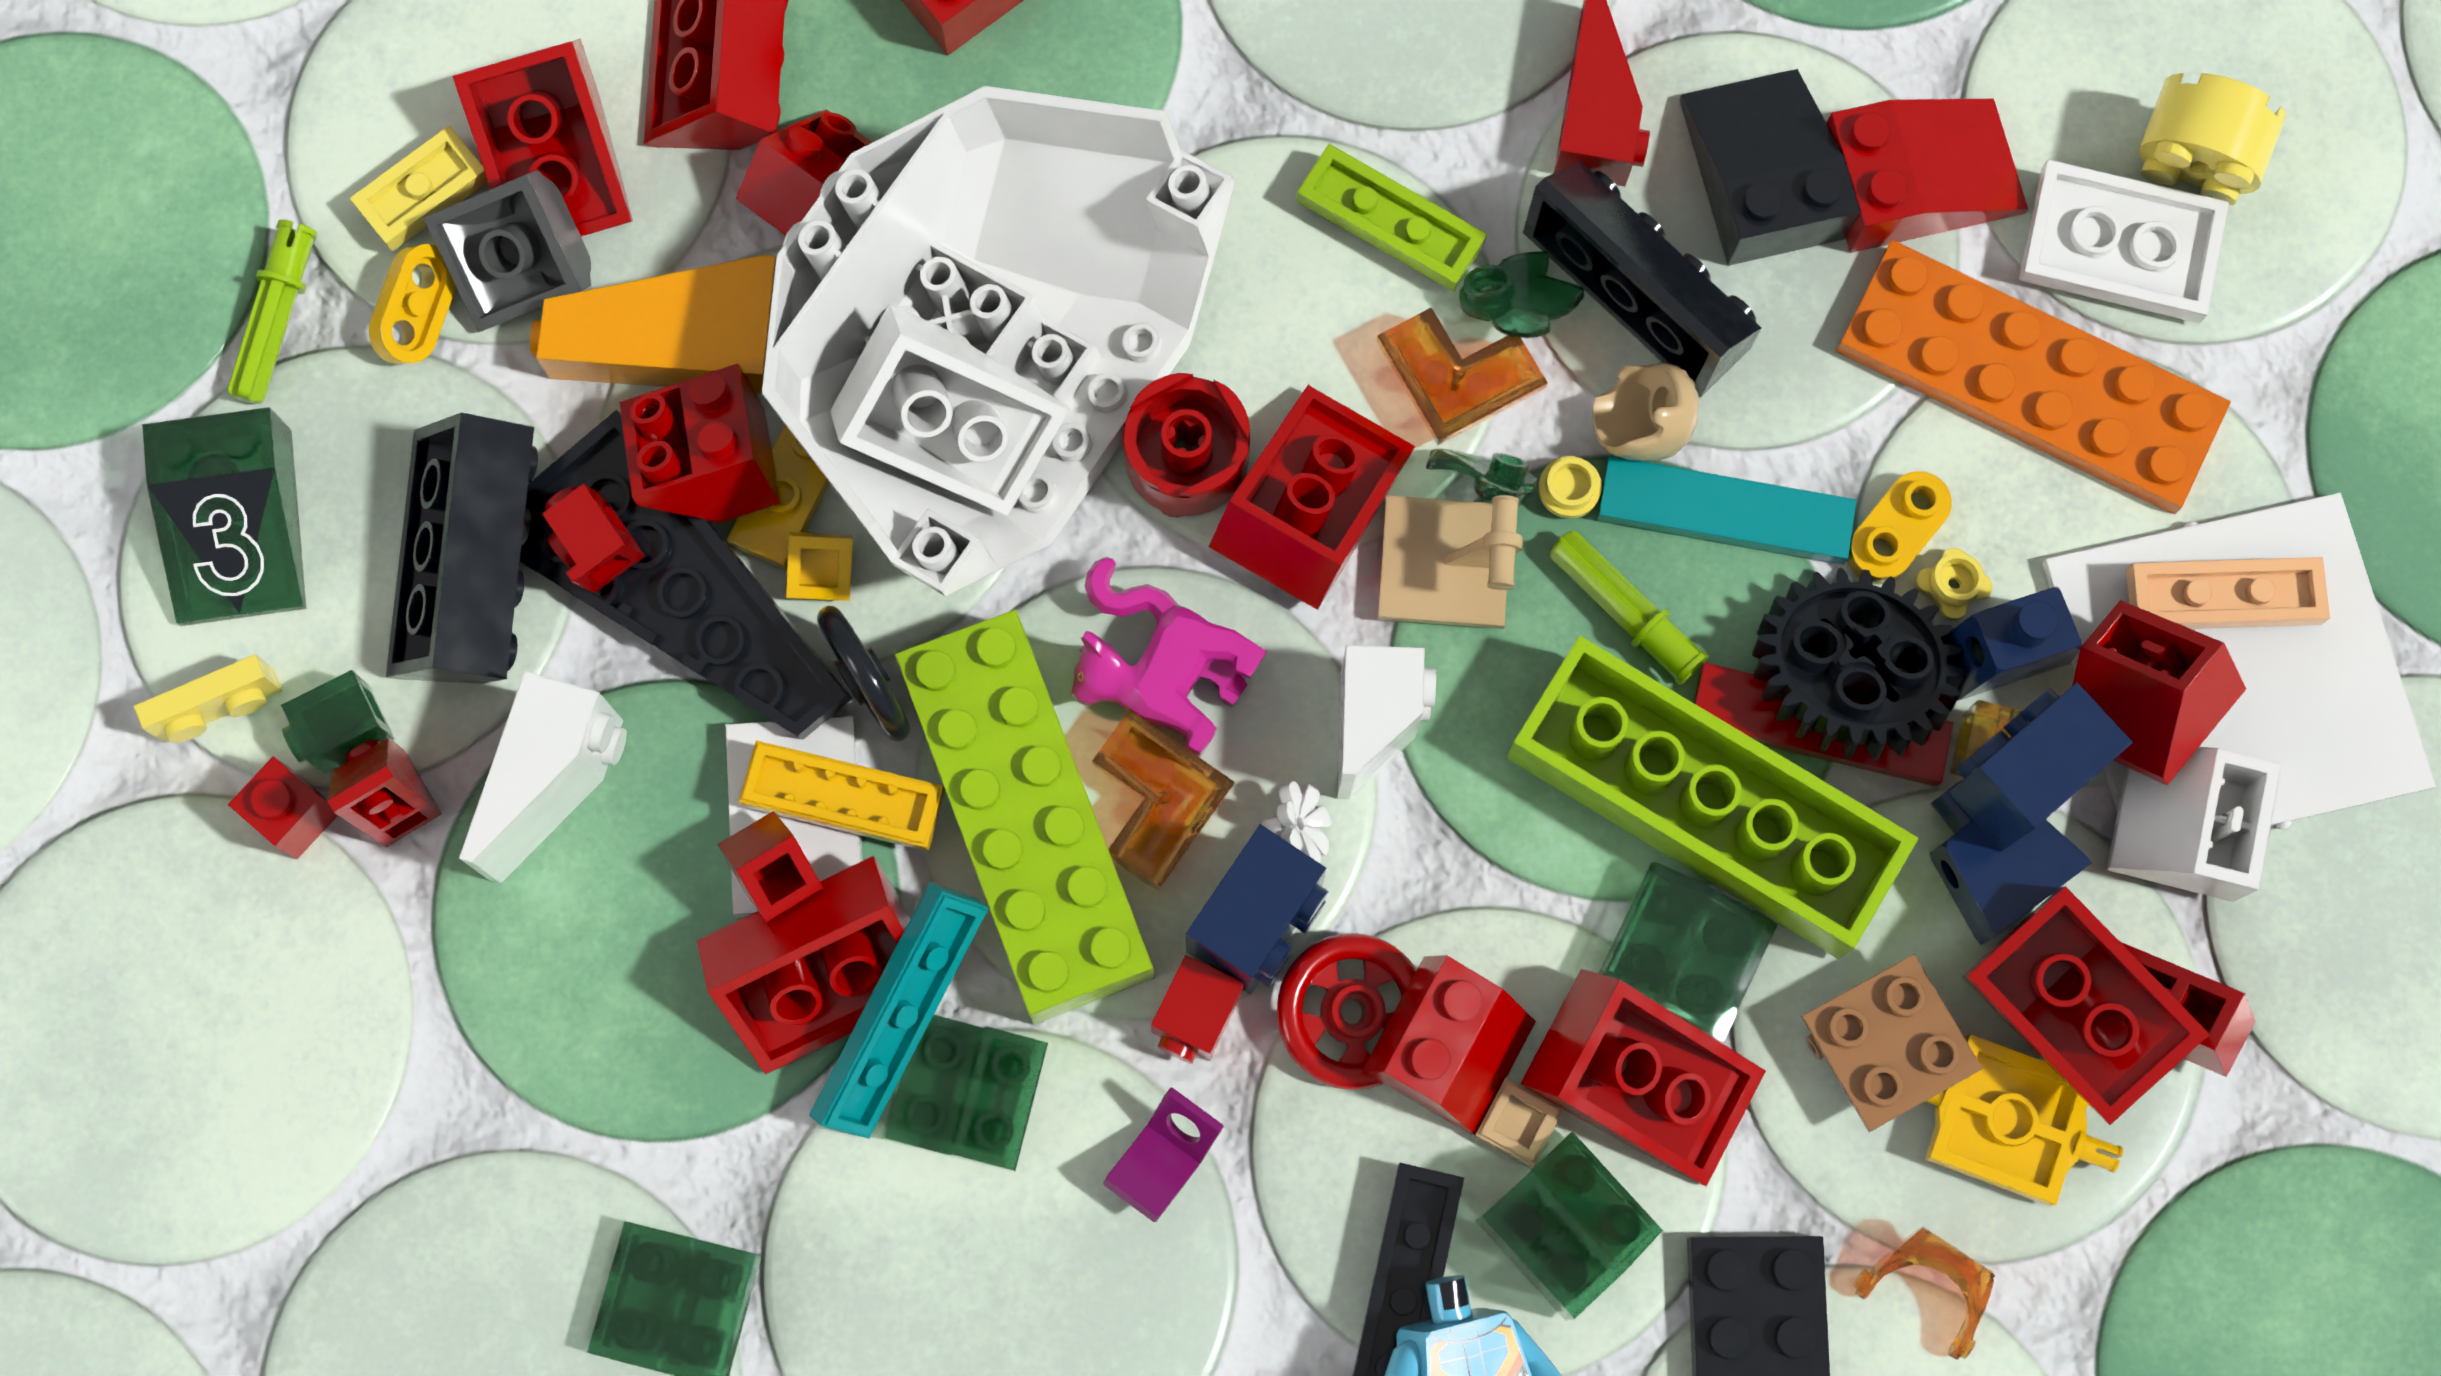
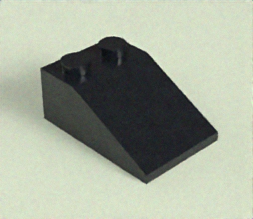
M1798 69L1686 93L1680 96L1679 101L1728 266L1846 239L1860 214V209L1844 156Z

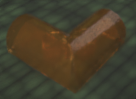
M1432 307L1377 335L1376 341L1437 445L1544 390L1548 384L1517 331L1464 359L1461 358Z
M1130 709L1092 760L1094 766L1144 799L1108 850L1111 858L1144 883L1158 890L1161 889L1228 795L1235 782Z

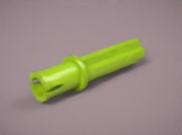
M278 220L277 231L265 270L257 271L255 278L261 283L228 386L229 395L247 403L261 404L265 400L297 294H304L306 285L301 280L313 242L316 240L318 233L314 229L300 223L296 231L292 228L293 221Z
M1571 530L1554 544L1550 552L1551 559L1634 638L1631 645L1635 649L1642 646L1675 678L1679 685L1686 682L1708 659L1709 655L1704 651L1702 652L1668 619L1671 615L1668 609L1665 608L1659 611L1577 531Z

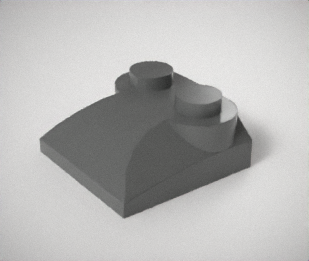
M538 170L424 217V221L478 333L543 307L544 299L577 293L591 286V260L586 246L559 189Z

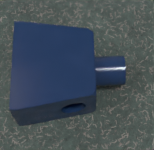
M2059 587L2042 590L1977 612L1952 629L1945 643L1962 647L1963 651L1955 665L1965 670V675L1957 688L1961 692L1958 701L2070 664L2082 647L2080 636ZM1977 642L1981 645L1984 656L1983 664L1977 661L1973 653L1972 643Z
M1956 783L1930 803L1954 835L1929 854L1931 861L1979 944L1982 945L2002 933L2092 862L2047 820H2044L2034 830L2003 851H2000L1948 794L1958 784Z

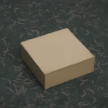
M1505 1078L1474 1138L1533 1168L1564 1108Z

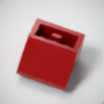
M827 109L760 140L735 199L786 236L790 228L797 222L802 221L817 201L825 180L832 173L839 171L851 153L873 142L859 133L855 125L846 117L832 113Z
M738 363L619 402L631 494L637 506L721 523L780 504L765 409Z
M2122 600L2115 605L2082 645L2072 686L2078 683L2133 742L2113 761L2165 785L2170 783L2246 690L2224 642Z

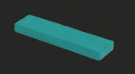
M1608 456L1597 521L1844 565L1849 557L1857 499Z
M929 882L809 1114L820 1126L867 1139L870 1138L989 909L987 905L975 897Z

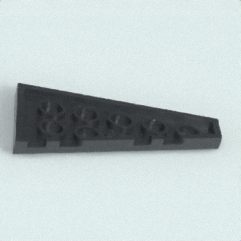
M618 410L610 414L528 484L526 508L531 513V528L526 542L521 545L520 562L551 580L573 596L670 655L681 664L708 679L801 739L809 736L853 699L709 520L636 505L631 494L621 413ZM583 483L606 497L645 555V557L595 593L572 583L566 574L571 568L558 557L551 547L547 537L553 534L554 531L542 515L546 511L545 505L551 497L563 489L573 486L579 487Z

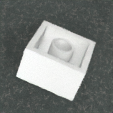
M1346 645L1340 673L1337 799H1350L1415 739L1420 721H1430L1431 707L1435 706L1436 668H1424L1425 648Z

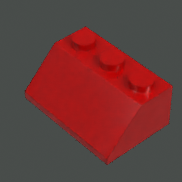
M655 0L643 144L656 148L741 150L777 132V125L781 114L779 104L780 75L785 56L782 46L784 16L788 0Z
M874 856L820 881L823 889L768 922L757 911L696 941L707 992L765 1075L852 1033L910 921L900 897Z

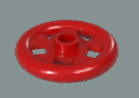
M1345 933L1327 937L1303 951L1295 959L1284 976L1277 1000L1278 1028L1285 1048L1295 1063L1315 1080L1338 1089L1364 1090L1384 1084L1362 1071L1370 1057V1054L1363 1047V1043L1374 1038L1381 1028L1385 1029L1394 1011L1386 1013L1385 1002L1377 990L1378 986L1394 980L1402 997L1417 970L1410 959L1392 944L1380 938L1359 933ZM1348 959L1363 960L1364 979L1339 981L1337 962ZM1309 985L1324 988L1327 991L1321 1002L1319 1017L1302 1012L1304 996ZM1349 999L1355 1000L1362 1010L1361 1018L1355 1024L1346 1022L1341 1013L1343 1004ZM1325 1030L1331 1037L1347 1045L1338 1061L1329 1058L1315 1046Z

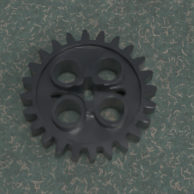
M1843 568L1837 569L1831 584L1820 573L1815 572L1812 574L1807 588L1796 581L1791 583L1786 598L1777 595L1773 600L1769 613L1763 616L1757 631L1758 638L1752 651V656L1759 659L1753 673L1754 679L1767 681L1761 698L1763 701H1782L1776 716L1779 722L1793 717L1801 721L1796 732L1797 738L1801 739L1813 730L1821 734L1819 749L1825 752L1833 741L1836 740L1843 743V751L1846 758L1849 759L1853 757L1858 745H1865L1873 760L1879 759L1886 743L1898 756L1904 755L1911 740L1923 746L1926 744L1933 729L1937 731L1942 729L1961 694L1957 688L1965 675V670L1955 665L1963 652L1962 647L1945 644L1954 628L1952 625L1934 626L1932 624L1939 608L1936 605L1918 609L1914 605L1919 592L1917 589L1914 588L1903 596L1894 593L1896 584L1895 578L1892 576L1885 580L1881 587L1873 585L1870 571L1866 569L1863 570L1858 583L1850 582ZM1806 652L1815 654V655L1818 656L1819 658L1810 656V655H1809L1808 653H1806ZM1898 668L1903 669L1908 673L1902 672ZM1849 698L1856 699V700L1860 701L1862 704H1858V703H1856V702H1853V701L1850 700Z

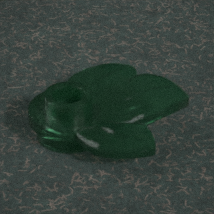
M1537 251L1509 256L1503 259L1499 265H1484L1473 269L1464 279L1459 299L1463 312L1468 316L1483 321H1491L1496 330L1506 335L1534 338L1548 334L1551 330L1550 320H1556L1568 315L1578 306L1585 295L1583 287L1547 276L1546 274L1549 269L1548 252Z
M1437 448L1430 451V457L1426 464V468L1430 470H1454L1473 477L1474 490L1483 500H1492L1494 496L1508 495L1517 497L1519 499L1518 505L1524 504L1527 493L1535 490L1538 481L1533 474L1528 472L1529 464L1526 461L1503 453H1495L1491 460H1485L1472 454L1452 449Z

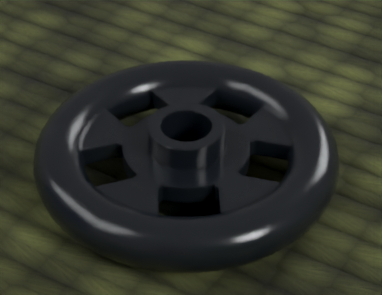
M834 606L823 607L817 615V622L837 657L834 664L859 705L866 704L876 722L890 740L896 742L905 740L910 733V724L887 684L890 678L871 647L865 648L846 617L838 608Z

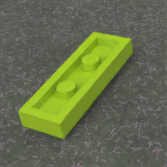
M1331 144L1327 145L1297 191L1296 202L1453 292L1459 286L1486 242L1487 233Z

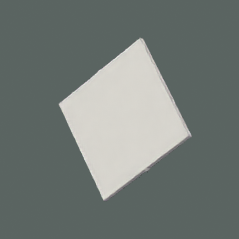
M2341 492L2203 524L2190 521L2180 529L2045 559L2042 562L2048 586L2049 588L2059 587L2083 645L2120 600L2129 603L2126 569L2133 563L2323 557L2330 619L2322 625L2192 629L2225 643L2246 687L2245 692L2199 747L2221 748L2282 764L2271 826L2276 825L2279 829H2287L2292 821L2414 794L2436 787ZM2079 652L2072 661L2074 672L2076 670ZM2112 761L2104 768L2116 812H2118L2126 766Z

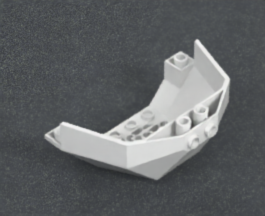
M983 86L851 153L839 171L832 173L825 180L819 198L803 220L794 224L787 232L783 247L776 257L762 394L893 566L946 597L1053 543L1122 444L1125 421L1138 393L1153 381L1170 375L1191 343L1234 190V178L1182 151L1167 111ZM889 303L948 330L1068 406L1070 411L1008 516L839 443L830 409Z

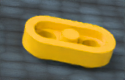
M422 244L406 247L397 253L391 263L369 324L371 345L377 355L386 362L392 364L418 363L426 359L435 348L456 290L455 283L436 245ZM415 267L422 273L423 280L420 287L413 281L412 274ZM395 323L402 330V339L399 344L394 340L392 328Z
M1923 471L1910 472L1901 476L1851 537L1847 561L1853 573L1860 578L1864 569L1869 570L1872 576V583L1877 585L1883 584L1890 576L1894 577L1895 580L1899 578L1948 518L1951 512L1952 498L1946 484L1937 476ZM1911 494H1924L1930 501V509L1921 510L1915 507L1911 501ZM1876 539L1886 540L1890 543L1893 554L1887 557L1879 555L1874 550L1873 541Z

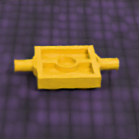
M1972 1034L1964 1038L1983 1069L1925 1101L1936 1106V1125L1924 1160L2049 1207L2057 1205L2066 1174L2078 1159L2114 1173L2121 1162L2115 1158L2123 1156L2122 1146H2117L2086 1134V1110L2088 1104L2046 1062Z

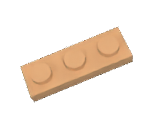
M2323 557L2133 563L2126 569L2129 604L2190 629L2322 625L2330 619Z

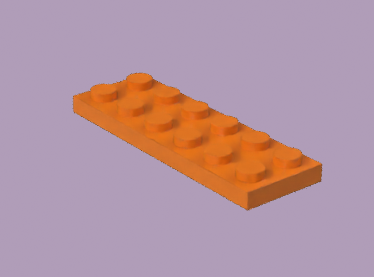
M1891 240L1836 349V352L2174 515L2183 507L2231 401L1894 240Z

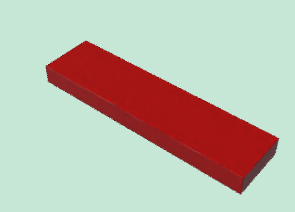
M1706 662L1701 666L1693 703L1764 746L1937 787L1942 783L1954 724L1952 721L1946 720L1940 731L1933 729L1926 744L1923 746L1911 740L1904 755L1898 756L1886 743L1879 759L1873 760L1866 746L1858 745L1853 757L1849 759L1846 758L1843 751V743L1834 740L1825 752L1819 749L1821 734L1814 730L1801 739L1797 738L1796 732L1801 721L1796 717L1779 722L1776 716L1782 701H1763L1761 698L1767 681L1754 679L1752 673ZM1849 698V699L1852 700L1853 702H1856V703H1858V704H1862L1860 701H1858V700H1856V699Z

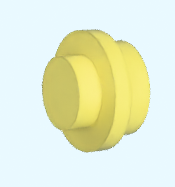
M1564 456L1550 462L1543 470L1538 484L1539 497L1543 505L1552 514L1566 519L1579 518L1588 514L1596 506L1602 491L1601 479L1595 467L1588 461L1575 456Z

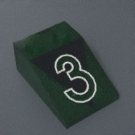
M270 407L142 424L147 489L176 623L179 626L307 609L292 430Z

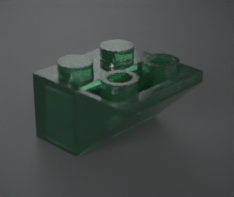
M1573 1131L1475 1220L1565 1321L1575 1319L1633 1264L1663 1231Z

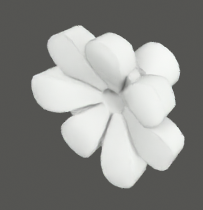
M1293 781L1282 786L1279 790L1282 804L1277 807V816L1263 820L1262 825L1320 863L1321 855H1326L1329 851L1328 838L1320 829L1332 826V820L1324 806L1315 808L1320 797L1318 787L1312 782L1299 787L1297 782Z

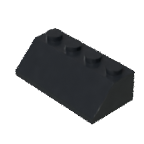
M1579 161L1545 177L1535 186L1523 234L1661 362L1677 365L1685 370L1693 380L1700 398L1751 349L1762 328L1756 323V317L1751 308L1737 296H1727L1710 281L1711 276L1707 268L1696 257L1688 253L1682 255L1665 239L1664 230L1653 217L1644 212H1635L1622 200L1618 187L1607 175L1600 171L1593 173Z
M461 412L414 430L386 678L476 684L507 679V672L515 662L518 647L517 637L512 633L514 608L519 605L524 592V575L519 570L521 545L526 542L531 528V513L526 508L528 483L532 481L538 465V451L535 446H532L534 427Z

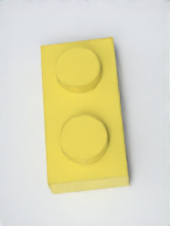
M449 125L350 197V200L393 252L427 227L424 217L461 202L487 183L488 180L483 165Z
M254 654L134 705V709L143 730L162 742L169 740L171 743H179L201 735L206 731L207 723L228 714L231 717H240L260 710L267 704L266 698L283 690L274 668Z

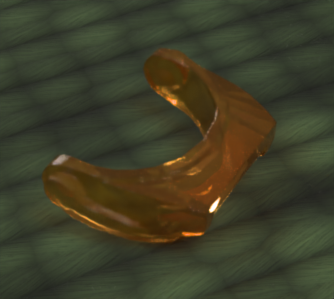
M1922 1226L1905 1238L1893 1251L1884 1255L1870 1272L1866 1269L1861 1271L1853 1285L1856 1288L1855 1294L1863 1300L1866 1299L1885 1275L1903 1267L1922 1265L1946 1274L1960 1287L1967 1301L1965 1320L1949 1348L1948 1355L1955 1360H1958L1960 1357L1966 1359L1975 1346L1976 1341L1973 1340V1337L1990 1298L1995 1274L1992 1270Z

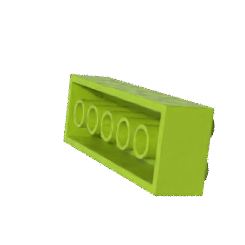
M1017 610L1009 611L896 653V659L1033 1025L1155 979L1153 965Z
M1580 635L1514 740L1506 759L1838 960L1855 949L1919 839Z

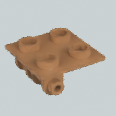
M1915 954L1801 1016L1811 1033L1806 1036L1809 1049L1818 1060L1825 1057L1868 1132L1877 1129L1983 1069Z

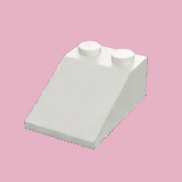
M890 303L830 409L839 443L1007 516L1070 411L1065 403L953 333Z
M524 671L459 857L460 860L488 880L501 884L603 781L608 765L615 766L619 762L625 747L627 731L621 728L623 719L600 692Z

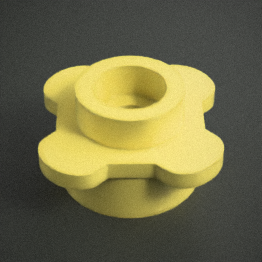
M1958 548L1947 549L1936 566L1932 569H1922L1916 577L1917 589L1923 594H1929L1940 605L1941 615L1953 621L1962 619L1966 614L1967 607L1975 600L1987 599L1992 592V582L1984 574L1980 563ZM1949 580H1956L1959 583V588H1951Z

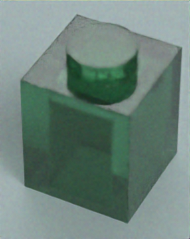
M353 670L281 705L290 725L282 728V733L292 754L298 762L301 763L307 760L325 774L347 762L345 760L346 755L355 747L374 739H379L381 742L387 738L395 739L369 684Z

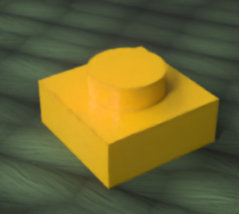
M788 531L786 598L850 601L853 536L851 534Z

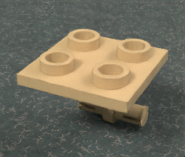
M1386 495L1378 620L1504 629L1507 590L1515 587V553L1522 551L1523 544L1522 535L1517 534L1519 499L1514 496L1500 495L1492 497V503Z

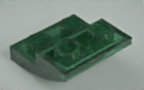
M1651 862L1599 974L1622 980L1714 1039L1724 1040L1778 924L1691 877L1658 862Z
M933 1015L894 1090L881 1139L971 1162L1016 1171L1048 1043L988 1026L979 1027Z
M624 1221L587 1353L674 1376H729L762 1255Z

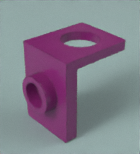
M1171 1087L1164 1095L1147 1126L1107 1175L1103 1185L1152 1222H1157L1200 1166L1224 1128V1125ZM1171 1114H1180L1191 1120L1198 1128L1200 1137H1193L1181 1131L1173 1122Z

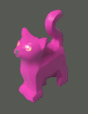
M1108 557L1095 561L1087 572L1084 585L1089 601L1101 613L1120 617L1149 610L1157 620V627L1146 651L1136 666H1130L1111 644L1105 642L1094 633L1086 631L1081 638L1084 645L1079 650L1082 655L1074 669L1071 695L1080 704L1085 706L1097 702L1117 703L1140 722L1176 730L1185 737V749L1193 756L1200 758L1215 736L1217 728L1187 698L1190 691L1199 679L1207 680L1218 688L1219 700L1233 707L1248 685L1242 675L1250 679L1264 659L1267 651L1237 631L1210 623L1194 611L1178 605L1167 591L1145 584L1131 587L1122 592L1114 591L1110 587V579L1115 570V561Z

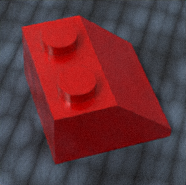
M1448 955L1424 956L1362 1071L1467 1133L1476 1135L1504 1079L1508 1076L1533 1029L1536 1020L1503 988Z

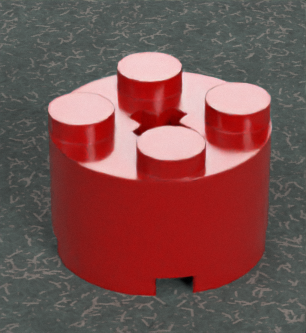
M1188 373L1170 374L1148 384L1134 399L1124 425L1123 445L1128 477L1137 493L1146 502L1169 517L1179 518L1182 516L1200 515L1219 508L1232 498L1247 475L1250 452V424L1242 402L1226 385L1214 379L1212 382L1193 377V374ZM1184 439L1190 446L1197 444V449L1193 451H1187L1184 447L1176 449V441Z

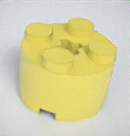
M2184 73L2170 75L2163 83L2139 147V156L2144 161L2141 174L2148 180L2162 185H2175L2178 179L2201 187V196L2227 201L2229 205L2236 204L2239 194H2247L2259 189L2284 124L2286 112L2280 106L2274 114L2266 108L2270 99L2269 95L2235 79L2201 73L2198 84H2180Z

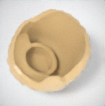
M1665 362L1621 367L1617 373L1619 378L1617 384L1612 389L1595 397L1592 420L1596 439L1600 442L1601 447L1610 454L1627 460L1642 462L1650 460L1654 462L1676 455L1690 441L1698 422L1699 397L1693 380L1679 366Z

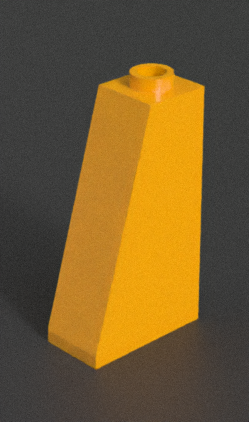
M760 255L544 299L542 319L534 320L531 326L532 357H537L538 362L549 379L667 387L738 363L754 392L762 394L776 256Z

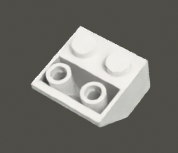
M2198 747L2168 785L2126 767L2106 870L2232 902L2259 890L2282 764L2221 748Z

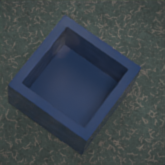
M2075 683L2061 696H2058L2049 688L2003 727L2011 738L2001 729L1956 768V771L1964 779L1951 789L1948 794L1999 850L2003 851L2038 827L2133 742L2078 683Z
M1260 824L1185 933L1186 952L1200 962L1244 982V991L1251 995L1259 981L1270 987L1291 956L1288 953L1292 945L1286 941L1294 929L1297 928L1306 934L1326 904L1325 898L1329 891L1323 888L1322 885L1327 868Z

